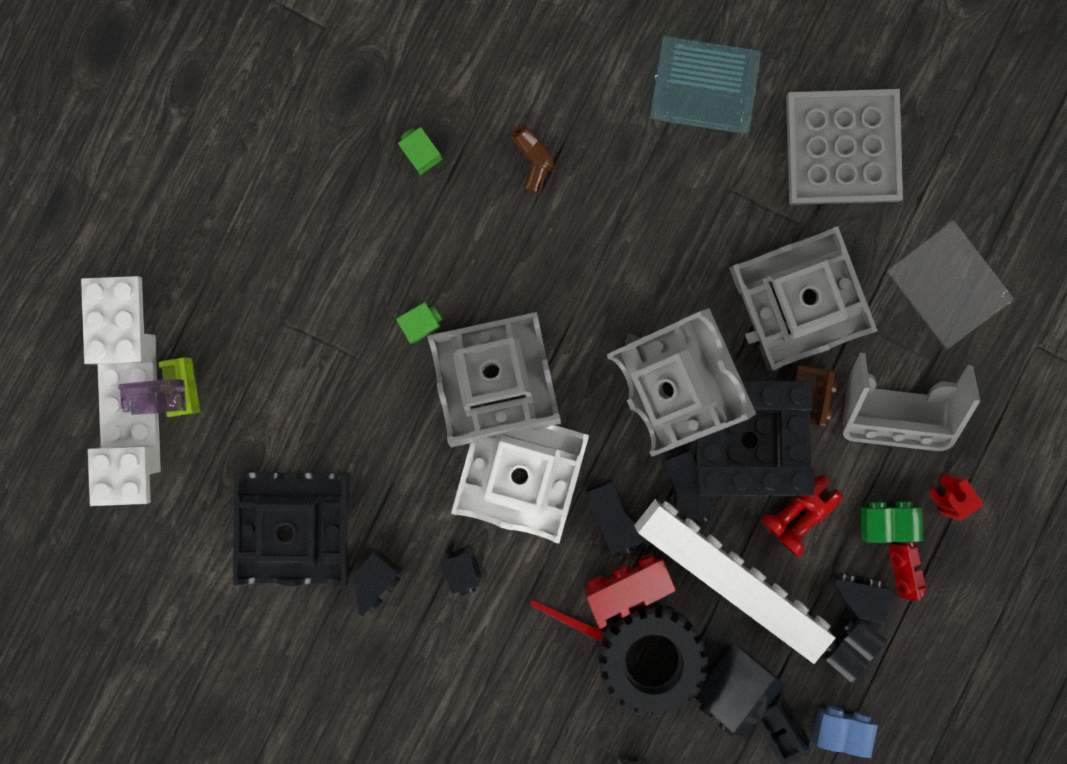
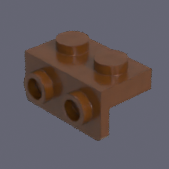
M796 365L793 381H812L810 424L825 426L826 421L829 422L832 416L833 407L830 405L831 394L836 392L838 379L835 378V371Z

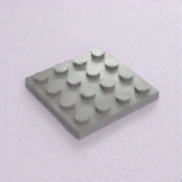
M900 89L788 92L786 95L789 205L900 202L903 200Z

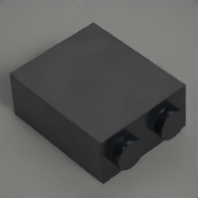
M733 643L703 683L698 695H694V698L701 703L699 709L710 718L715 716L721 722L718 726L731 737L736 734L745 738L785 683L745 649Z

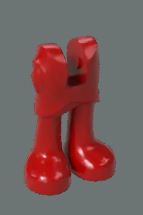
M824 474L814 477L815 496H796L794 501L775 515L767 514L761 519L764 526L774 536L778 537L779 542L797 558L804 552L802 538L817 522L820 524L844 497L838 489H834L822 500L818 495L830 483ZM803 509L808 510V513L805 516H803L790 529L784 532L787 525Z

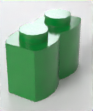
M869 501V506L861 507V540L872 543L923 541L922 507L914 506V501H896V506H886L885 501Z

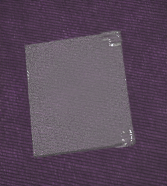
M954 220L948 222L946 226L887 270V273L945 349H949L1014 300Z

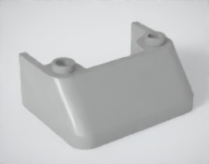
M860 353L847 381L842 423L843 435L847 440L854 442L932 451L950 449L956 443L980 403L973 366L967 365L958 383L939 382L930 389L928 395L875 389L876 378L868 373L866 353Z

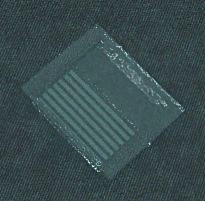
M663 36L658 70L655 76L656 82L650 119L748 134L754 96L756 94L755 89L761 51Z

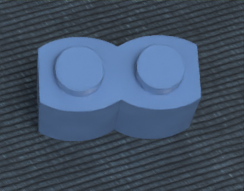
M828 705L827 709L818 708L812 742L822 749L871 758L878 725L867 713L854 711V715L845 714L843 709Z

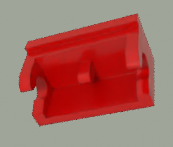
M947 474L940 477L941 485L946 489L943 496H939L935 489H929L931 498L939 507L937 510L939 514L962 521L984 505L965 478Z

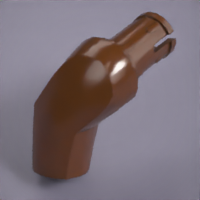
M520 125L511 132L510 136L531 165L523 189L534 194H540L547 172L554 168V160L536 135L526 125Z

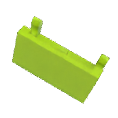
M178 358L158 362L159 368H162L166 392L167 417L199 413L200 406L192 358Z

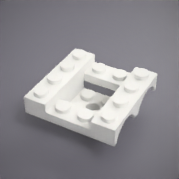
M552 425L534 430L531 427L478 439V442L470 443L451 514L473 517L490 522L501 528L531 533L559 543L589 435ZM516 468H523L527 471L528 479L525 483L517 484L512 480L511 474Z

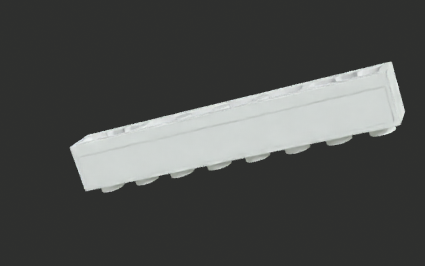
M655 499L634 525L637 532L815 664L835 639L828 630L831 626L818 615L815 619L808 614L809 609L797 599L792 602L786 598L788 593L776 583L772 586L764 581L766 576L754 567L749 570L742 565L745 561L735 552L730 551L728 554L722 550L723 544L709 534L706 538L698 532L701 528L691 519L687 518L684 521L678 517L677 513L679 511L670 503L665 501L661 504Z

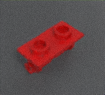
M902 542L903 545L888 544L899 598L921 600L920 597L925 596L924 591L927 588L922 570L914 571V566L921 565L918 546L914 542Z

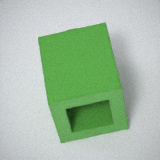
M421 127L417 130L412 128L401 136L402 141L398 144L420 176L443 160Z
M424 302L396 320L408 341L414 344L440 329L441 326L438 322L442 318L434 305L429 307Z

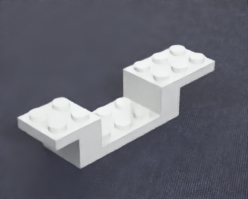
M142 277L81 279L84 364H98L101 447L88 449L90 506L151 503L150 474L161 472L156 337L155 335L144 334Z

